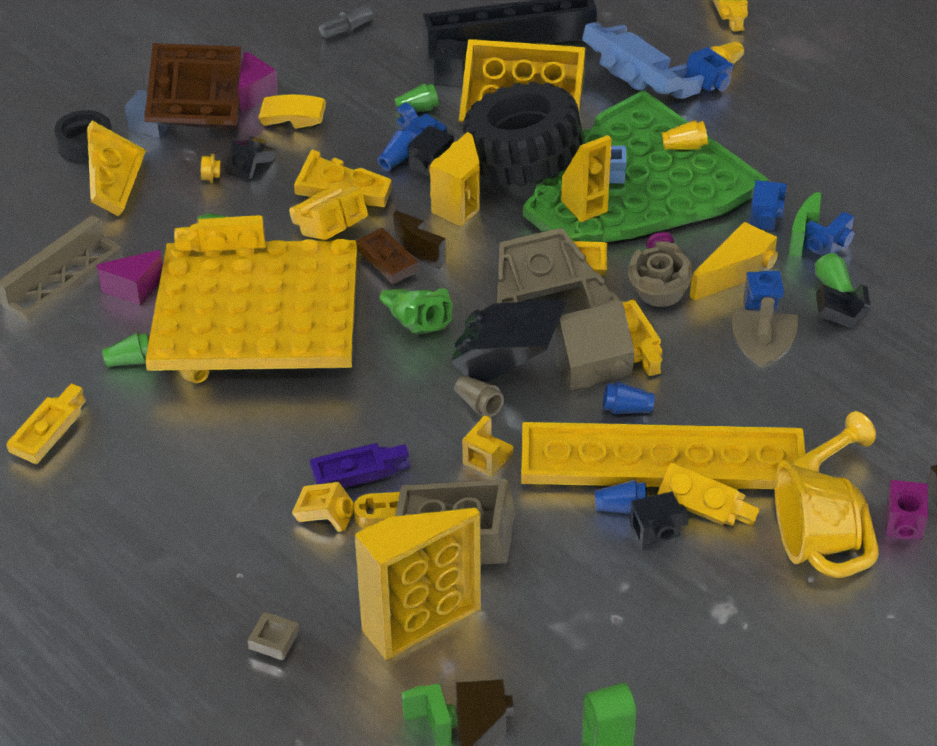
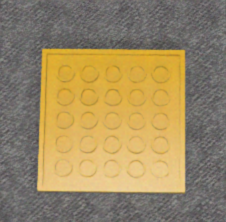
M356 240L266 241V248L208 250L206 252L176 250L175 243H167L145 360L147 371L352 368L358 257Z

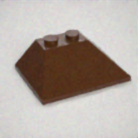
M153 43L144 121L208 129H238L240 106L238 87L241 72V46Z

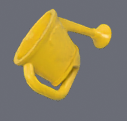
M853 411L846 416L845 429L839 435L793 462L781 460L776 469V516L782 543L789 559L794 564H802L808 560L818 572L834 578L848 577L864 571L874 565L879 556V547L868 503L862 492L847 478H836L819 473L820 465L848 444L856 443L863 447H869L875 442L876 431L874 425L861 412ZM861 542L863 544V555L843 563H833L824 557L847 550L858 551L861 547Z

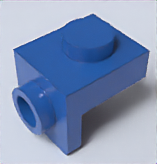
M843 211L827 227L810 221L806 224L803 246L820 256L829 253L837 254L843 247L847 248L853 240L854 231L852 227L854 216Z
M780 271L747 272L743 299L745 310L760 309L761 300L764 297L773 298L775 301L774 309L778 308L779 299L784 296Z

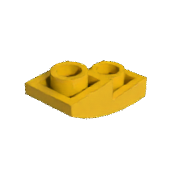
M295 94L264 97L258 119L263 126L281 124L286 121H290L295 129L314 126L322 122L326 101L320 97Z

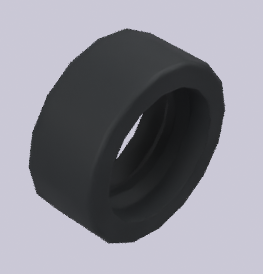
M94 110L75 111L63 116L56 123L54 134L58 153L65 160L73 163H89L88 139L81 141L70 138L78 134L87 133V127L92 120L112 131L110 120L103 113Z

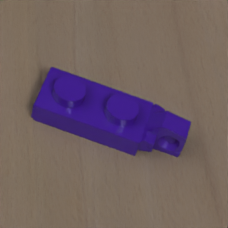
M373 443L309 460L315 485L340 482L343 488L386 478L411 467L410 455L406 444L387 448L379 447L378 443Z

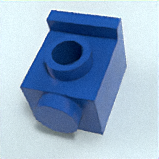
M706 47L690 54L686 64L688 68L685 78L702 75L705 77L702 89L708 91L718 89L723 91L731 81L730 74L734 65L711 48Z
M755 180L750 225L761 230L774 231L776 219H782L787 184Z

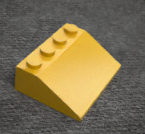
M468 39L459 123H464L468 110L471 109L476 101H481L482 97L487 93L492 94L496 92V89L501 87L508 88L513 86L512 84L521 83L523 85L529 82H538V84L550 83L554 87L559 86L574 97L580 115L586 65L585 47Z
M477 508L387 517L376 524L366 526L355 534L362 631L386 661L481 609L480 512Z

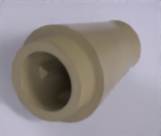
M466 375L461 376L455 383V392L459 394L477 415L493 417L501 410L504 396L497 386Z

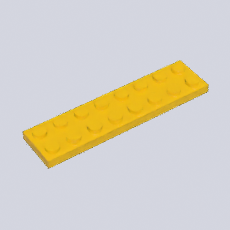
M523 422L521 484L614 486L636 479L637 483L645 482L646 487H660L670 462L734 489L775 490L776 469L780 461L793 462L806 454L803 428Z

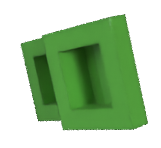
M814 192L800 207L793 223L789 255H802L806 224L810 221L816 223L819 221L821 192Z

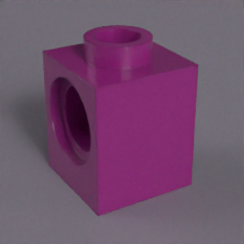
M891 480L886 500L885 536L922 540L928 518V484Z

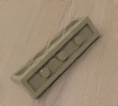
M91 215L0 279L1 306L29 323L97 273L96 264L113 261L123 254L122 247L104 237L101 220ZM100 247L107 250L103 255L91 256V253ZM73 266H85L80 272L67 273ZM50 283H61L56 289L43 290ZM37 300V303L27 310L20 306L25 301Z

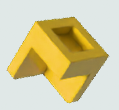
M486 415L479 420L462 440L463 464L491 478L514 452L512 445L491 435V418Z

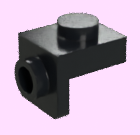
M258 137L232 141L225 170L245 180H251L256 163L273 162L277 150L267 146V142Z
M824 284L816 292L818 315L828 321H834L852 329L870 311L871 302L869 300L868 287L860 284L852 295Z

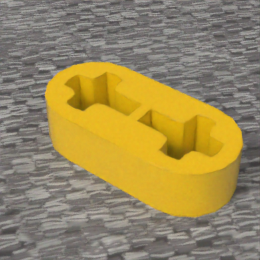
M400 492L371 493L360 496L354 503V519L356 524L361 528H365L387 517L395 516ZM367 510H374V514H367Z

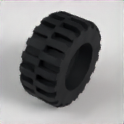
M529 82L523 85L516 83L508 88L501 87L492 94L487 93L484 95L481 101H476L471 109L468 110L464 118L463 133L466 134L468 132L473 135L479 159L480 176L494 184L499 182L502 186H510L511 184L526 186V183L534 182L537 184L543 182L546 178L550 177L552 179L557 177L559 172L562 170L566 171L579 147L584 144L578 105L574 97L559 86L554 87L550 83L538 84V82Z

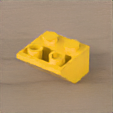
M468 132L458 141L453 142L450 148L439 158H435L429 168L431 213L460 227L480 210L479 159L473 135Z

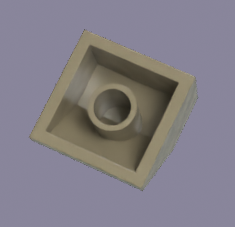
M621 300L561 315L556 332L555 364L569 391L588 388L633 375L634 347Z

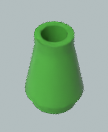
M423 83L402 96L394 98L396 107L403 103H408L415 109L416 113L434 111L433 108L440 106L433 83L429 85Z
M829 253L817 260L815 263V275L826 286L852 295L855 290L852 287L844 258L839 257L836 253Z
M137 332L110 347L103 348L102 353L107 368L146 364L145 360L150 338L148 333L140 335Z

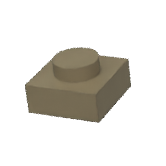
M264 611L247 639L248 649L284 660L299 633L298 622Z

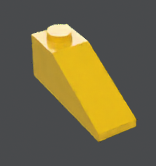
M609 135L581 145L562 176L561 201L580 222L608 212L612 138Z
M743 222L693 272L689 298L698 300L745 283L747 272H762L766 269H771L778 256V252L775 251L777 237Z

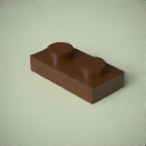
M380 228L356 240L357 250L392 284L419 272V262L384 228Z

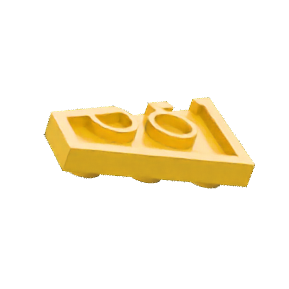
M92 120L87 127L91 202L119 217L125 208L146 150Z

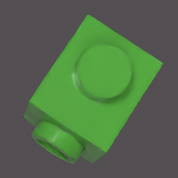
M440 683L429 686L420 685L411 690L403 691L401 693L404 720L427 716L436 746L452 744V728L457 727V717L453 704H446Z

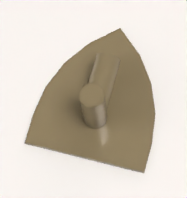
M764 297L761 300L760 311L732 310L733 336L745 355L761 368L775 362L789 350L795 341L798 329V315L773 313L775 301L771 297Z

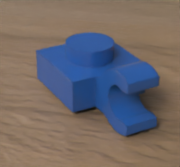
M403 103L396 108V111L403 115L396 120L397 124L402 128L410 129L417 136L429 125L447 133V126L427 113L419 117L415 109L408 103Z

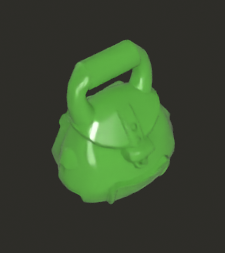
M447 288L438 289L434 292L428 289L416 291L395 289L383 290L380 293L379 300L390 308L393 316L404 327L410 329L411 333L426 334L443 330L452 320L451 311L453 303Z

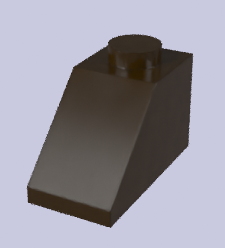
M503 679L456 682L460 746H496L506 736V719L514 718L512 695H505Z

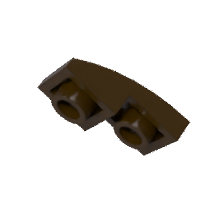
M396 210L393 214L394 238L414 257L441 269L446 262V238L425 231L424 220Z

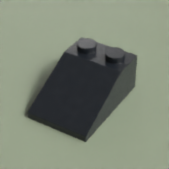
M562 300L496 303L481 311L477 309L466 319L465 325L467 326L464 333L455 342L454 347L456 350L450 362L464 375L488 383L547 351L566 304Z

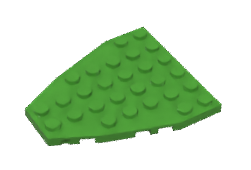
M643 90L599 113L595 118L594 126L590 130L584 129L582 131L584 144L609 135L612 138L611 146H626L625 183H609L608 212L580 222L561 201L562 176L565 173L562 170L557 177L552 179L549 177L542 184L538 183L534 189V195L528 198L523 206V217L542 232L563 228L572 241L611 242L631 239L723 215L753 198L755 180L769 182V179L708 135V145L701 146V150H665L662 132L688 123V121Z

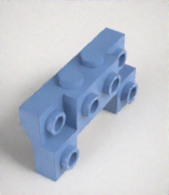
M596 22L586 24L582 40L592 46L594 51L602 53L599 64L608 69L612 75L620 77L629 83L633 89L643 91L653 87L654 91L660 94L670 93L673 97L679 99L700 94L705 77L697 75L685 78L688 68L685 65L668 69L671 58L645 42L641 36H636L631 32L626 33L627 27L625 25L605 28Z

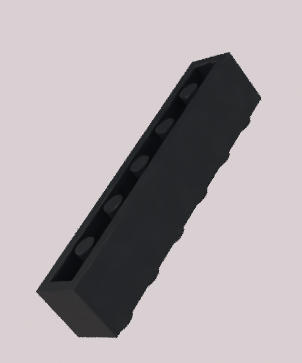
M529 0L424 13L423 42L428 58L431 59L434 58L438 40L452 39L467 42V46L468 39L530 44L580 41L583 38L586 24L597 23V8L594 0Z

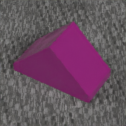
M243 52L238 90L241 112H247L263 103L264 97L278 94L276 70L249 52Z
M160 250L96 264L100 288L103 293L140 306L159 285L163 266Z

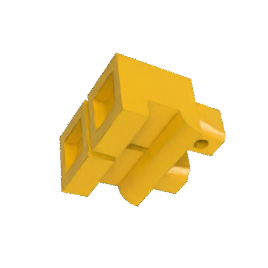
M333 185L289 209L292 223L300 226L302 236L323 240L333 237L345 230L346 227H350L368 217L362 189L356 186L342 191L338 185Z

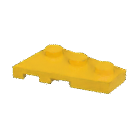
M311 149L294 184L296 195L308 196L310 198L312 195L320 191L322 192L333 185H338L342 191L352 186L361 187L365 204L371 207H385L392 191V179L363 168L350 169L344 166V161L333 158L331 161L321 158L320 152Z

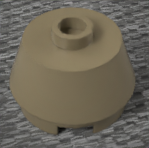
M655 242V247L646 249L643 252L639 248L633 254L628 268V278L639 297L645 303L656 307H666L680 301L693 276V265L690 259L681 252L679 245L670 242Z

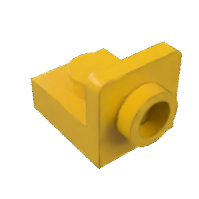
M340 482L308 485L303 487L292 514L298 522L329 519L336 531L342 532L346 530L353 515L354 502Z

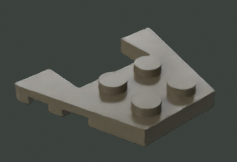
M563 228L500 242L497 303L520 302L578 287L582 288L588 308L620 301L615 293L612 294L605 286V281L598 272L595 273L588 265L584 254Z

